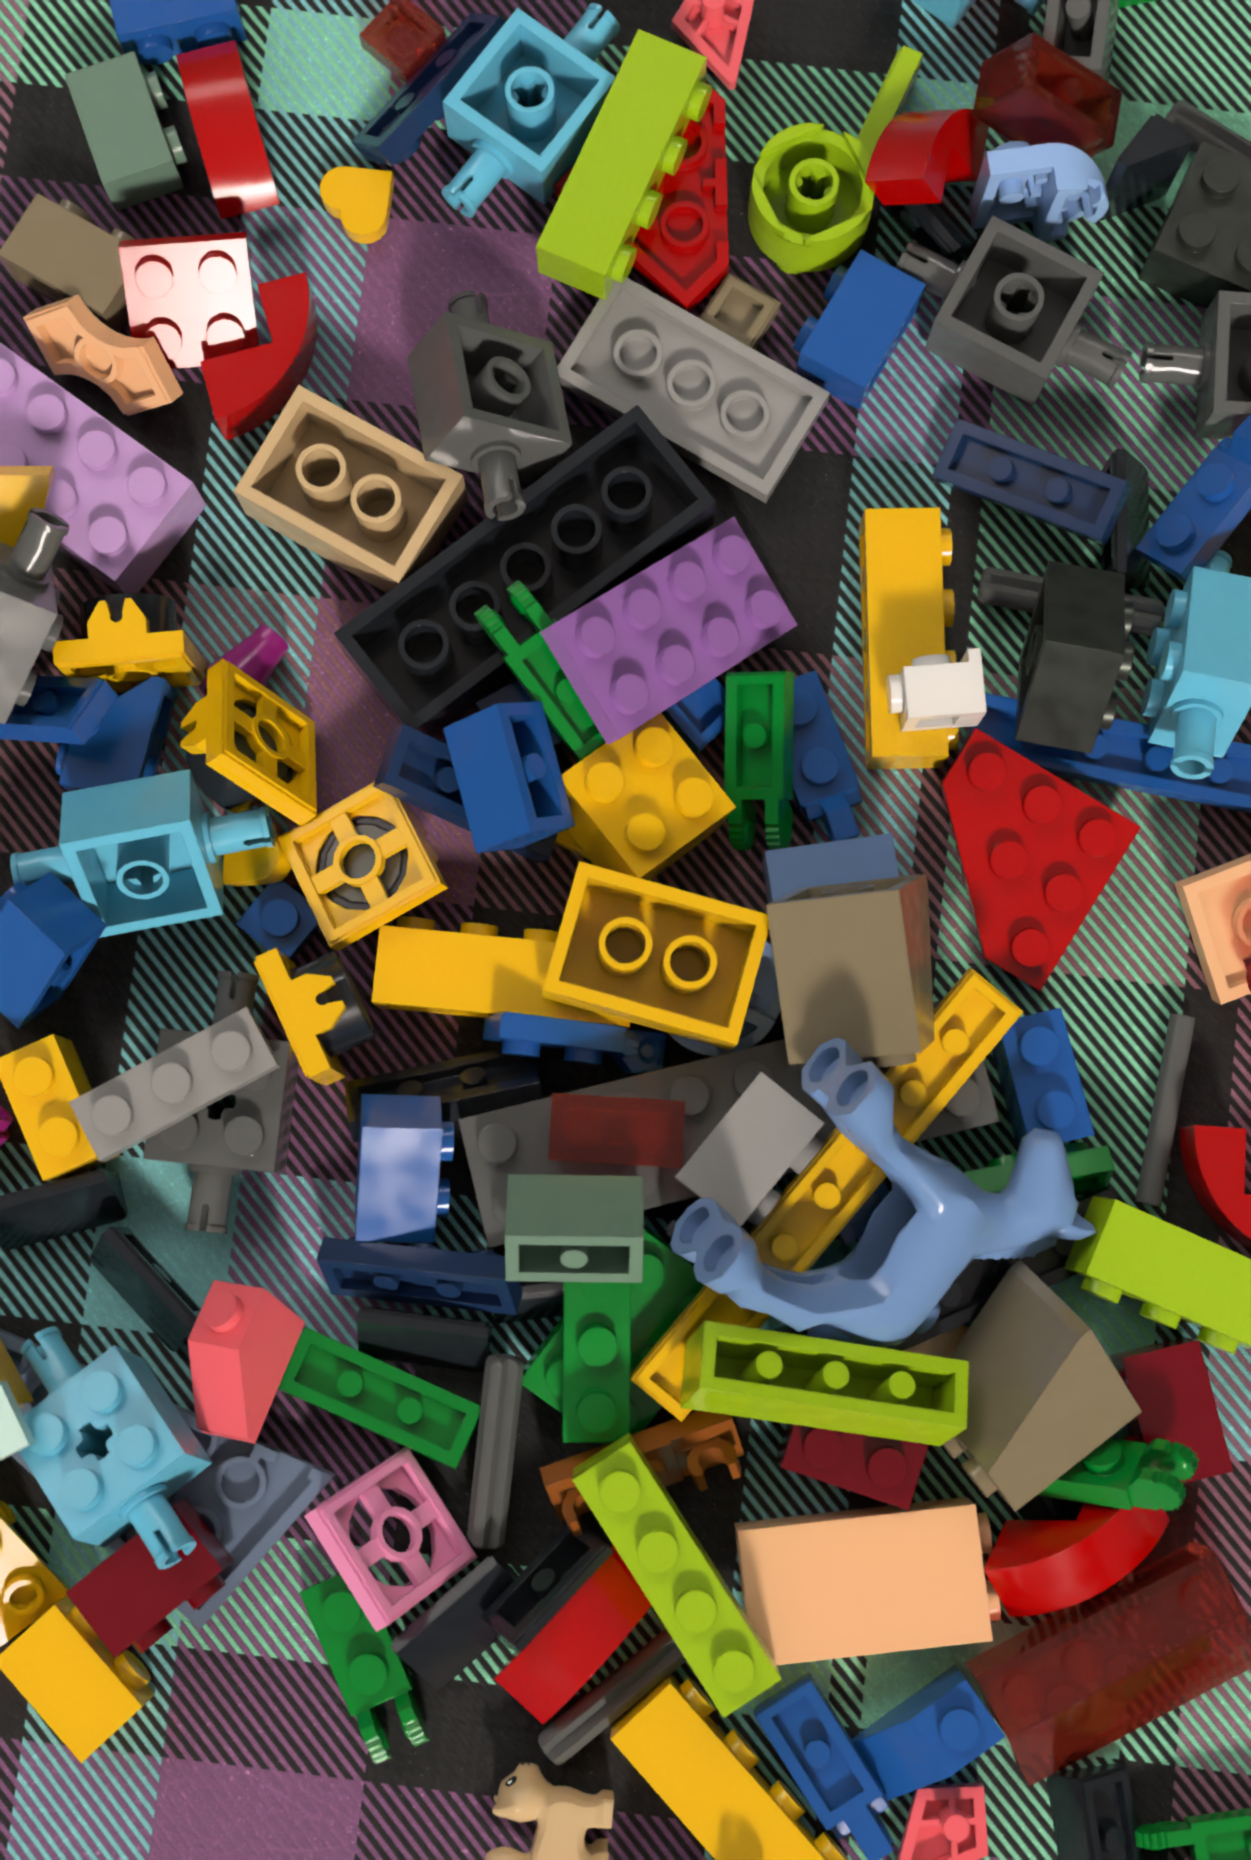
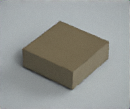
M728 272L699 318L755 350L779 313L781 302Z

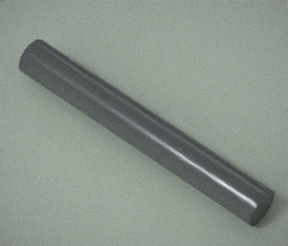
M1170 1014L1136 1193L1135 1202L1161 1207L1195 1025V1018L1181 1014Z

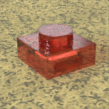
M391 0L359 34V38L364 50L406 83L446 40L445 29L410 0Z

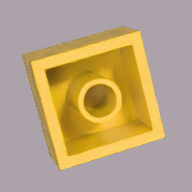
M662 713L656 715L621 739L609 745L605 743L561 774L575 827L567 831L595 866L648 881L717 831L736 808Z

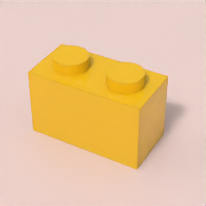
M51 1034L0 1057V1080L42 1180L54 1182L82 1174L106 1163L98 1160L69 1104L70 1101L92 1090L72 1040ZM120 1154L117 1155V1156H115V1157H113V1158H111V1159L108 1160V1161H111V1160H113V1159H115V1158H117V1157H120Z
M68 1596L54 1604L0 1654L1 1671L80 1763L86 1760L156 1694L147 1684L151 1681V1676L144 1664L128 1650H124L114 1658Z

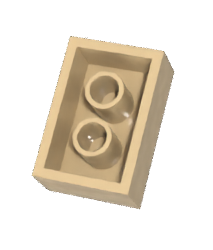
M299 384L234 490L246 515L386 593L433 559L468 500L462 474L448 466L425 461L424 453Z

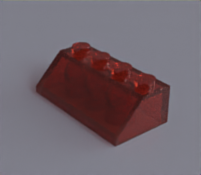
M1193 1541L1125 1577L1107 1595L1070 1606L970 1659L965 1664L993 1719L1006 1736L1003 1739L1026 1784L1030 1787L1251 1668V1627L1247 1613L1214 1551Z

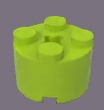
M802 123L777 133L766 143L761 151L751 179L748 204L749 227L756 244L762 252L787 274L797 275L803 272H818L833 268L847 260L863 243L869 225L875 194L865 183L871 156L857 138L845 131L841 135L824 129V124Z

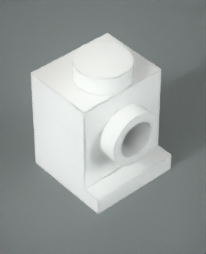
M981 648L967 649L961 661L957 663H951L950 656L943 654L920 656L911 661L912 666H904L900 674L886 676L888 711L890 714L899 713L901 732L978 726L987 712Z

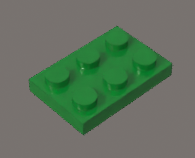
M645 1226L642 1283H631L630 1374L704 1286V1284L696 1280L693 1270L695 1264L674 1253L669 1244ZM563 1316L524 1366L522 1383L524 1387L561 1414ZM630 1380V1434L632 1435L645 1430L662 1405Z

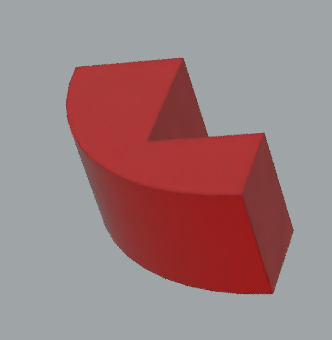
M236 40L177 54L176 57L187 104L220 218L225 219L279 205L280 201L276 183L259 129L252 94Z
M967 108L902 113L889 122L879 137L868 165L865 183L883 205L941 203L945 182L977 181L982 165L989 123L979 112Z
M306 272L257 285L272 343L200 361L214 418L225 440L254 430L272 418L287 404L298 384L301 385L309 370L316 346L318 326L314 296Z
M1203 1125L1179 1128L1182 1162L1195 1196L1211 1219L1225 1233L1251 1250V1194H1244L1246 1128Z
M1084 1503L1076 1521L1006 1520L983 1570L1010 1617L1032 1616L1058 1611L1094 1597L1134 1570L1156 1546L1170 1519L1161 1508L1152 1510L1132 1507L1131 1510Z
M613 1544L610 1546L614 1551L611 1556L521 1652L515 1651L494 1678L541 1724L546 1723L581 1689L652 1606Z

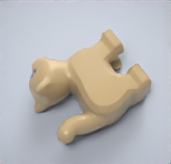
M527 1762L519 1763L513 1773L501 1780L498 1794L494 1795L496 1804L492 1808L493 1814L520 1823L536 1820L537 1827L530 1852L524 1853L511 1847L501 1846L489 1851L486 1854L485 1860H609L608 1838L596 1839L592 1844H587L584 1837L586 1830L589 1828H612L613 1790L602 1789L597 1794H588L570 1786H553L544 1778L538 1765Z

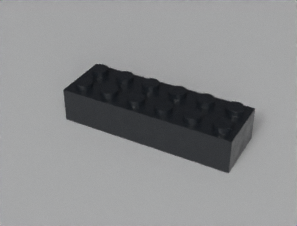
M638 405L523 490L522 496L525 498L526 509L520 516L511 520L497 521L496 511V516L493 519L487 517L334 633L342 652L399 725L406 724L428 736L434 737L444 727L449 726L476 705L475 702L490 695L514 676L501 659L504 654L479 624L474 613L484 605H488L490 609L495 610L506 624L507 630L518 644L523 642L536 630L516 610L510 601L507 588L517 580L524 584L550 619H557L559 621L687 545L714 524L715 499Z

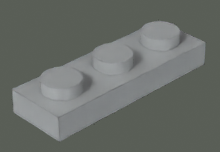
M245 1007L70 1101L69 1104L98 1160L106 1162L281 1066L251 1009Z

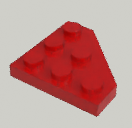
M713 88L702 119L699 122L690 119L682 136L688 142L679 169L674 176L665 173L657 192L662 193V201L652 226L649 230L640 227L632 244L633 247L637 248L633 268L667 300L689 313L726 277L729 270L725 99ZM573 166L554 184V195L559 198Z
M974 728L940 785L956 841V851L967 895L970 898L982 957L1041 991L1141 826L979 729Z

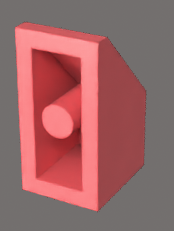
M213 1280L187 1341L196 1426L203 1433L253 1444L256 1443L305 1325L304 1320L265 1288Z

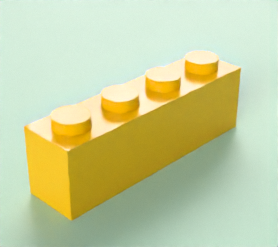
M940 507L864 509L858 528L866 769L941 768L949 756V750H957L959 727L901 732L899 713L890 714L888 711L886 676L900 674L904 666H912L911 661L914 658L925 655L950 656L951 663H957L955 650H945V627L953 626L955 612L953 589H943L942 566H950L952 561L951 528H941Z
M409 916L397 917L396 926L383 925L379 928L371 1002L378 1008L485 1018L488 1017V1014L506 1011L623 1026L630 1029L631 1022L542 997L543 985L559 933L557 931L524 929L523 939L498 936L499 927L482 923H461L460 933L435 930L434 920Z
M670 1674L611 1725L610 1740L715 1860H849L842 1849L825 1831L815 1838L799 1820L806 1811L793 1793L780 1780L770 1786L756 1771L754 1766L760 1761V1758L742 1735L735 1729H732L725 1735L708 1715L715 1710V1707L692 1679L688 1678L680 1684Z

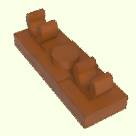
M698 1410L688 1414L682 1422L676 1418L632 1434L635 1442L664 1487L684 1480L685 1476L691 1475L696 1488L700 1491L706 1490L708 1485L704 1475L705 1469L721 1463L727 1465L733 1480L741 1476V1465L738 1457L745 1454L732 1415ZM613 1442L539 1468L544 1486L560 1522L565 1520L570 1532L575 1537L583 1534L579 1521L581 1514L589 1512L591 1509L572 1481L573 1469Z

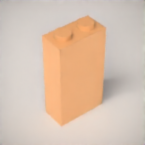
M967 1497L911 1503L909 1510L889 1505L734 1523L744 1612L777 1665L993 1641L991 1621L1001 1620L1000 1600L991 1582L985 1580L982 1554L991 1553L992 1551L991 1529L987 1513H977L976 1504Z

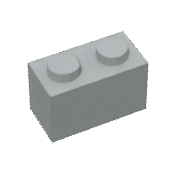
M761 1071L674 1179L697 1198H712L737 1221L739 1227L746 1220L757 1227L782 1197L773 1189V1186L790 1167L799 1175L824 1145L823 1142L815 1137V1134L823 1126L824 1122Z

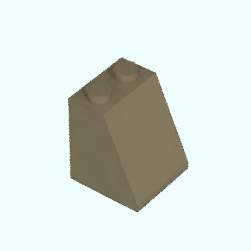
M926 873L804 887L766 904L789 1065L807 1063L820 1044L836 1037L847 1041L861 1058L875 1057L876 1065L879 1067L901 1066L916 1062V1053L924 1051L935 1040L929 897Z
M1019 1260L1009 1268L949 1357L969 1361L967 1429L942 1446L953 1459L964 1452L969 1459L961 1465L984 1496L987 1498L997 1491L1016 1512L1142 1411L1092 1329L1027 1265Z

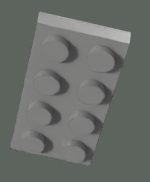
M627 278L624 284L615 281L606 301L599 299L557 366L560 384L563 388L617 419L638 405L677 453L764 503H767L827 404L830 392L629 278Z

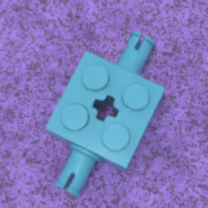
M590 3L583 16L564 40L517 7L442 101L448 137L472 153L467 162L451 182L445 185L441 192L445 200L455 210L458 209L461 203L464 205L461 209L462 215L472 218L476 214L478 207L501 178L509 179L545 205L554 194V184L575 164L615 79L613 74L594 62L621 29L617 19L608 10H606L601 19L597 17L602 11L601 5Z
M1220 549L1204 568L1193 566L1182 591L1172 590L1165 610V628L1155 627L1147 651V664L1156 666L1155 677L1148 680L1141 705V715L1150 717L1148 743L1174 748L1170 768L1174 774L1185 779H1203L1212 773V770H1214L1213 756L1224 757L1251 708V577L1230 573L1232 558L1228 553Z
M191 769L62 793L59 846L24 853H12L10 857L11 874L14 885L23 882L27 887L50 872L63 884L74 883L82 902L107 925L99 937L101 938L224 915L223 861L221 855L262 847H275V832L272 817L267 806L212 817L210 812H205Z
M52 1326L38 1331L34 1336L41 1345L36 1347L32 1340L27 1339L22 1345L20 1352L29 1361L49 1394L47 1398L23 1415L35 1439V1443L20 1450L19 1453L73 1540L107 1547L134 1526L155 1559L154 1563L159 1570L177 1564L182 1560L177 1551L182 1549L185 1555H189L196 1547L197 1542L189 1535L167 1499L211 1465L212 1461L144 1358L113 1345L82 1369L57 1327Z

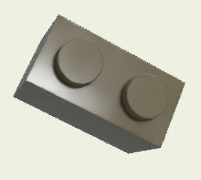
M37 193L0 249V259L14 280L53 302L79 294L88 309L102 323L120 333L129 318L118 245L119 241L136 239L116 228L109 234L93 225L92 217L69 200L61 199L59 204Z

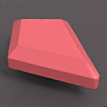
M684 0L672 19L671 28L694 52L707 57L709 69L729 90H734L738 80L754 0Z
M982 1782L928 1785L914 1791L897 1860H978L988 1856L985 1791Z

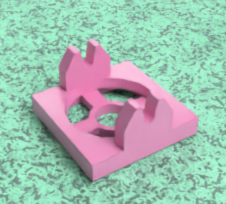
M406 1447L355 1479L304 1515L376 1632L390 1625L478 1558L414 1454ZM381 1489L393 1490L408 1498L416 1508L409 1511L403 1507H391ZM360 1499L373 1521L370 1528L371 1540L356 1549L350 1540L349 1522L354 1506ZM387 1517H395L407 1526L410 1533V1544L405 1552H397L386 1543L382 1527ZM425 1526L428 1527L431 1537L432 1554L429 1565L419 1552L423 1540L422 1528ZM381 1558L389 1562H397L404 1569L410 1582L404 1586H389L376 1580L368 1568Z

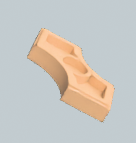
M79 294L36 308L23 317L54 375L72 374L91 381L113 399L123 415L129 416L172 403L183 394L155 337L133 338L112 330L88 309Z

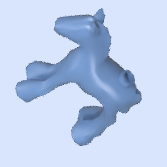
M836 1037L820 1044L802 1068V1090L822 1106L837 1129L877 1164L892 1183L890 1193L873 1211L859 1244L843 1261L818 1270L795 1272L772 1267L760 1260L752 1237L739 1227L737 1221L712 1198H700L690 1205L675 1223L670 1245L674 1253L695 1264L693 1270L697 1281L720 1294L725 1293L739 1307L769 1314L798 1332L808 1329L807 1336L889 1348L903 1343L913 1332L916 1334L924 1333L935 1324L940 1314V1299L971 1260L1035 1257L1037 1253L1055 1246L1058 1238L1081 1240L1097 1234L1093 1224L1077 1213L1079 1202L1074 1194L1067 1153L1062 1138L1057 1132L1034 1127L1021 1140L1006 1187L999 1193L985 1191L948 1160L935 1156L901 1137L893 1123L894 1086L872 1061L862 1063V1058L848 1042Z

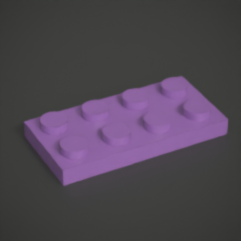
M732 517L541 631L540 634L606 744L609 745L796 627L797 623L735 517Z

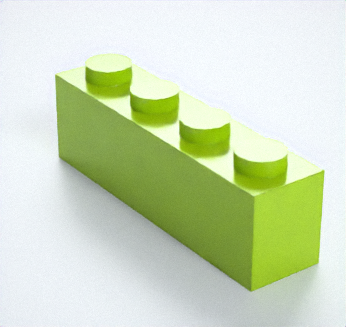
M638 29L538 240L536 255L539 273L605 301L615 281L621 284L625 283L637 254V248L632 246L640 227L647 230L650 229L659 211L662 193L657 192L661 181L665 173L672 176L676 174L684 157L688 141L682 138L688 123L690 119L699 122L708 106L712 86L705 83L707 57Z
M1092 1196L1084 1219L1093 1224L1097 1234L1081 1240H1075L1064 1268L1084 1277L1080 1289L1116 1304L1119 1303L1122 1294L1143 1303L1139 1315L1173 1329H1177L1180 1320L1200 1328L1197 1340L1224 1352L1235 1355L1238 1345L1251 1350L1250 1258L1119 1200Z
M705 1320L685 1344L680 1408L941 1446L967 1429L969 1361Z
M630 1432L573 1469L572 1481L722 1717L725 1718L782 1680L775 1659Z

